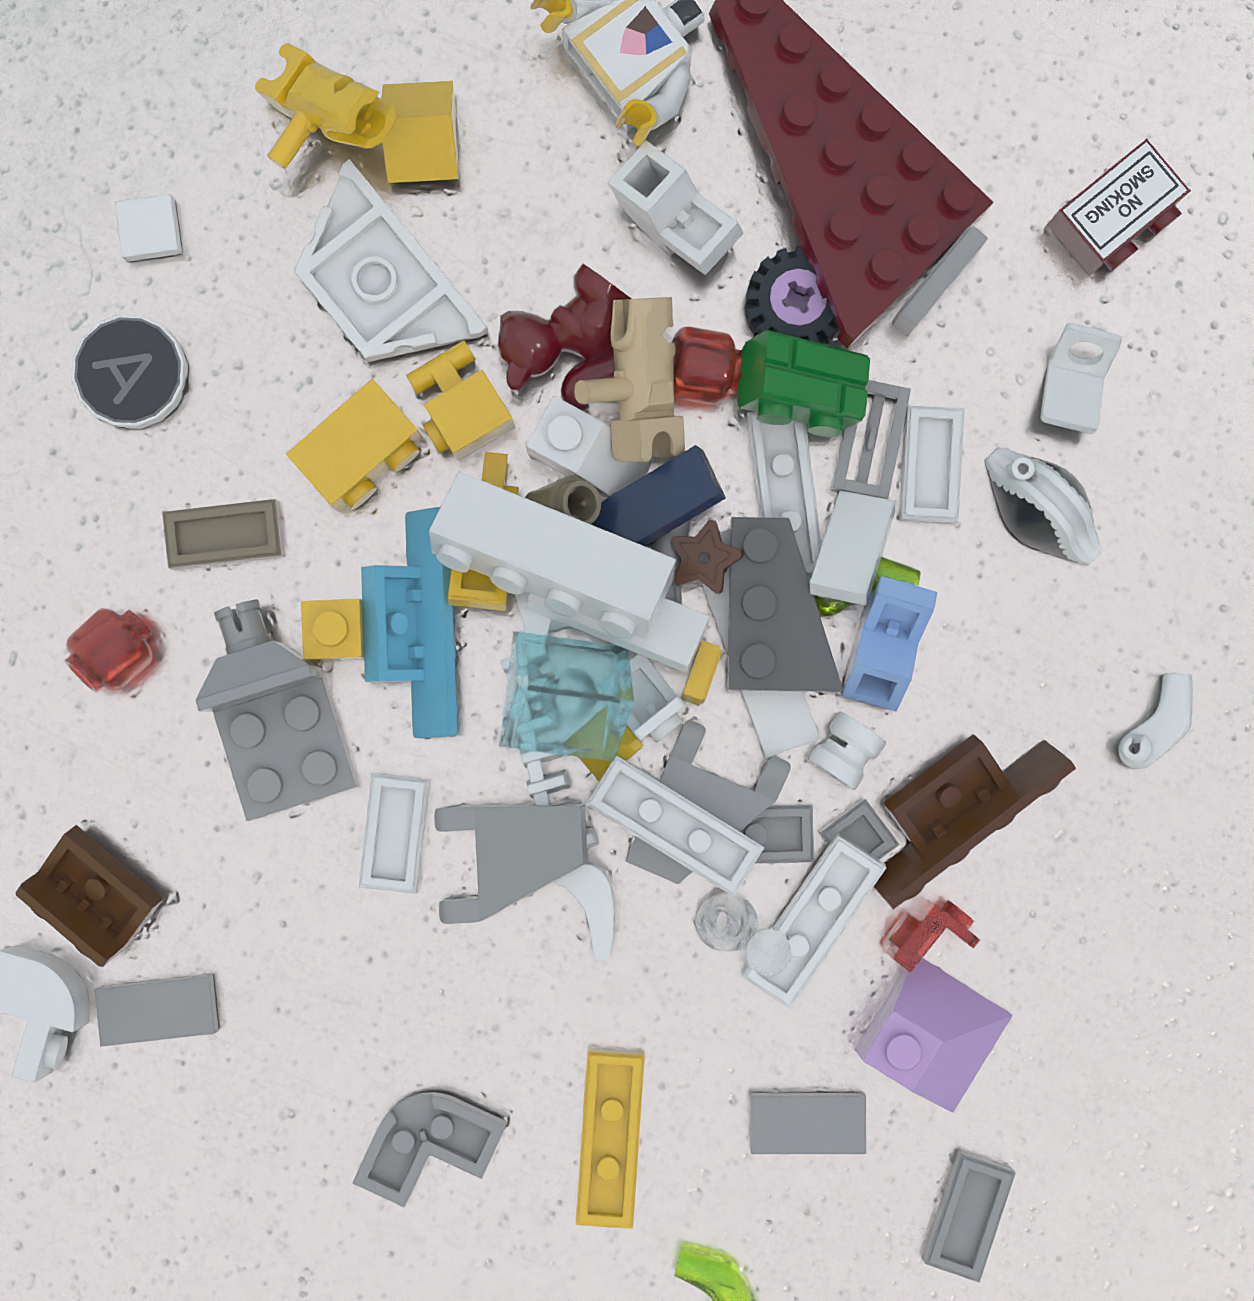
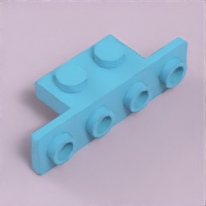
M440 507L406 513L407 566L372 565L361 567L365 682H411L414 738L455 737L457 735L456 646L454 643L453 605L448 603L451 569L439 562L436 555L431 553L429 530Z

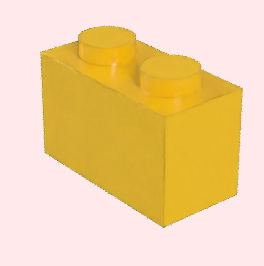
M372 378L290 449L286 455L324 499L340 512L346 505L351 510H354L369 499L377 489L373 482L389 468L395 473L409 464L420 452L416 444L423 439V436Z

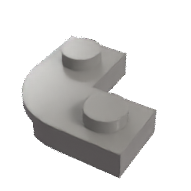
M426 1092L410 1096L396 1104L380 1123L352 1184L405 1208L429 1155L482 1179L506 1128L507 1121L447 1094Z

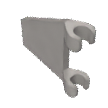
M687 720L681 728L659 782L740 832L777 800L788 777L791 765L778 757L767 759L755 791L692 765V762L706 733V729L695 721ZM635 836L625 862L676 884H679L693 872Z
M585 804L450 805L446 808H437L434 812L435 828L438 832L475 830L478 896L457 895L450 900L440 901L439 918L443 924L484 921L588 863Z

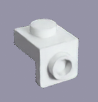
M636 655L597 687L639 741L650 734L657 743L683 722L676 712L686 704L675 694L645 656Z

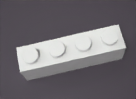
M458 471L429 530L431 553L435 554L438 561L446 567L464 573L471 569L490 577L491 582L495 586L508 593L520 595L525 591L543 598L549 608L562 615L575 617L580 613L600 621V627L604 631L622 639H630L632 635L647 639L673 581L676 559L460 471Z

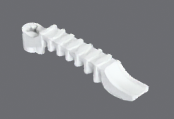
M523 591L520 595L515 594L524 629L511 657L502 660L501 663L504 672L509 674L511 689H507V693L512 706L515 705L518 717L514 718V726L518 736L522 737L524 749H520V755L525 768L528 767L530 780L526 782L529 795L532 799L534 798L535 805H551L549 794L570 788L571 785L566 769L544 775L542 763L563 757L564 754L559 738L538 744L536 732L557 726L558 721L553 707L532 713L530 701L553 694L548 676L538 678L535 666L548 663L545 647L549 633L569 626L526 609V600L529 593ZM574 799L557 805L579 804L578 799ZM587 828V848L599 845L595 828ZM588 862L554 881V883L568 890L583 907L589 924L596 963L610 957L613 941L614 907L608 875L598 865Z

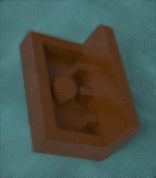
M77 825L64 833L38 872L21 883L15 892L16 896L29 906L34 914L44 919L71 942L81 954L100 967H104L132 943L163 901L161 896Z

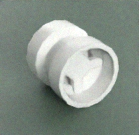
M839 711L829 725L830 736L825 743L817 744L807 759L828 775L855 791L864 778V766L869 759L877 758L887 743L873 731Z

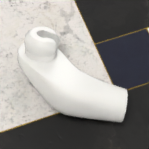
M1163 674L1161 696L1156 712L1147 721L1124 736L1119 743V756L1126 766L1133 769L1150 767L1188 733L1193 717V680L1191 674Z

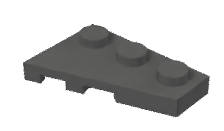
M731 517L730 546L742 550L744 556L731 565L729 569L727 690L844 692L814 595L810 594L809 579L790 519Z

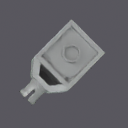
M258 599L235 604L237 609L231 610L228 606L214 612L216 622L219 623L226 645V655L216 658L195 701L198 711L213 712L246 821L258 819L358 787L357 778L322 667L312 661L304 660L301 654L283 643L271 641L262 619L261 606Z

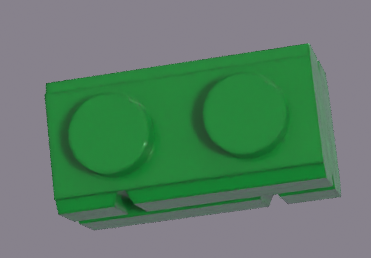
M765 330L746 341L742 347L740 365L742 377L739 380L737 406L741 409L757 412V420L765 424L785 425L793 420L808 424V432L811 434L825 437L839 436L844 429L862 422L866 416L868 391L865 390V386L869 381L870 357L865 354Z

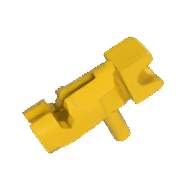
M289 43L283 44L279 49V55L286 59L287 62L281 76L274 80L261 78L255 84L256 91L281 113L292 118L267 154V157L284 170H286L310 133L316 132L318 128L321 129L325 137L332 141L368 149L385 140L397 119V112L393 104L377 97L380 92L359 82H354L351 77L342 75L318 63L306 51Z

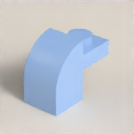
M884 576L880 577L874 594L870 593L867 606L864 608L845 676L844 692H842L841 696L897 711L912 680L918 643L933 614L937 598L936 591L915 586L910 582L898 581Z

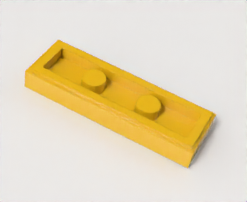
M588 1048L576 1225L633 1229L645 1052Z

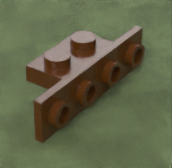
M972 734L883 803L910 844L885 862L886 869L873 888L893 910L904 901L914 898L923 890L927 883L951 865H955L965 859L970 850L996 830L1009 825L1019 812L1040 796L1053 791L1062 779L1076 769L1075 765L1068 757L1044 740L1005 771H1002L983 741Z

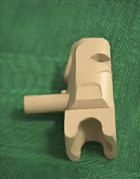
M672 297L613 300L611 345L614 349V378L580 380L575 385V398L580 404L618 401L620 419H612L610 422L612 455L619 462H648L652 457L675 458L685 452L684 417L674 415L673 357L675 355V344L668 343L662 337L667 327H673Z

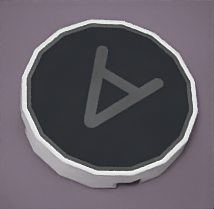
M117 315L98 322L81 338L72 360V382L77 396L83 405L98 419L116 427L142 429L161 422L177 408L184 394L182 391L185 387V379L188 376V363L181 344L164 326L142 315Z

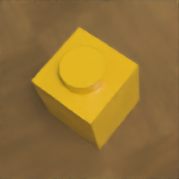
M361 599L301 601L304 660L312 662L364 660Z

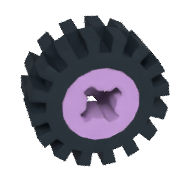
M796 246L794 252H787V248L777 250L773 258L770 259L767 256L760 263L758 270H754L748 285L744 308L745 316L750 320L749 328L754 336L769 330L825 345L829 340L834 339L840 329L828 299H822L816 285L815 269L807 262L801 246ZM793 288L795 289L796 292H800V293H802L803 295H805V294L808 293V295H806V296H801L800 294H795L794 291H793Z

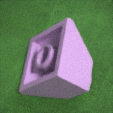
M914 953L854 1050L865 1063L911 1092L953 1113L1013 1015Z

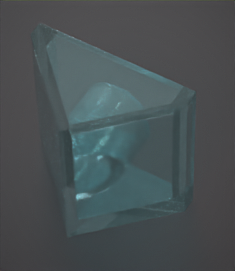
M514 631L499 747L612 762L616 759L634 704L629 651L617 645Z

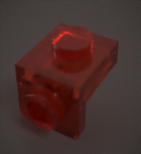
M927 899L914 916L906 912L896 922L887 935V940L892 944L885 953L911 973L945 929L973 949L980 939L969 931V928L975 921L948 899L942 907Z

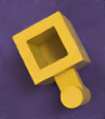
M464 340L406 375L417 395L436 383L441 389L442 394L424 404L432 419L422 424L439 454L450 448L457 461L515 427L513 418L483 369L463 381L458 375V370L476 360Z

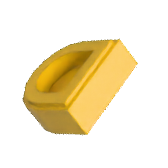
M701 641L681 695L682 700L698 706L704 703L722 654L720 646Z

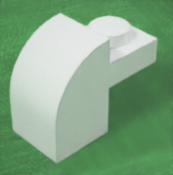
M647 140L607 182L619 204L646 235L669 255L675 252L704 275L712 269L743 234L736 220L697 192L685 168Z
M17 945L0 950V1013L27 1020L12 1077L35 1083L49 1075L51 1069L57 1070L63 1061L68 1044V1037L61 1035L62 1030L74 1032L88 1024L90 1014L89 996L84 982L68 963L56 956Z

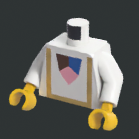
M534 0L530 5L531 9L543 8L550 13L540 24L541 29L545 33L555 31L561 22L568 24L562 28L564 49L617 117L614 124L615 127L620 128L623 125L626 131L633 127L638 129L632 139V143L637 146L642 145L651 130L661 126L679 113L692 79L689 70L692 50L683 37L705 21L703 13L695 0H675L663 10L655 0Z

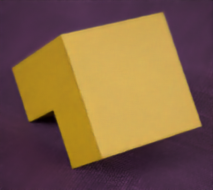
M453 81L383 84L381 99L393 104L397 112L395 124L382 142L387 182L458 179L459 157Z

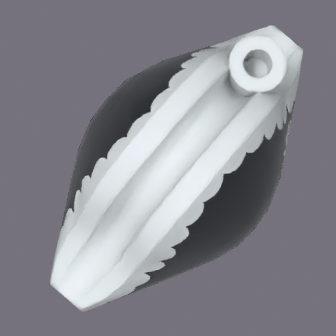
M999 447L984 460L1002 518L1007 528L1021 542L1035 549L1088 566L1101 554L1089 498L1083 485L1071 472L1055 463Z

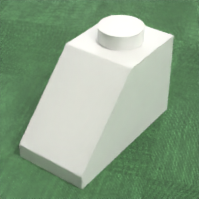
M554 395L526 444L530 457L565 476L578 475L593 484L599 494L606 498L645 476L654 461L653 457L648 462L616 461L612 455L611 427Z

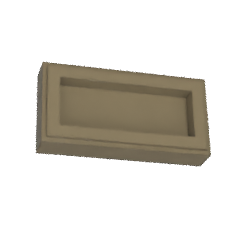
M276 499L162 512L169 569L175 570L285 557L279 501Z

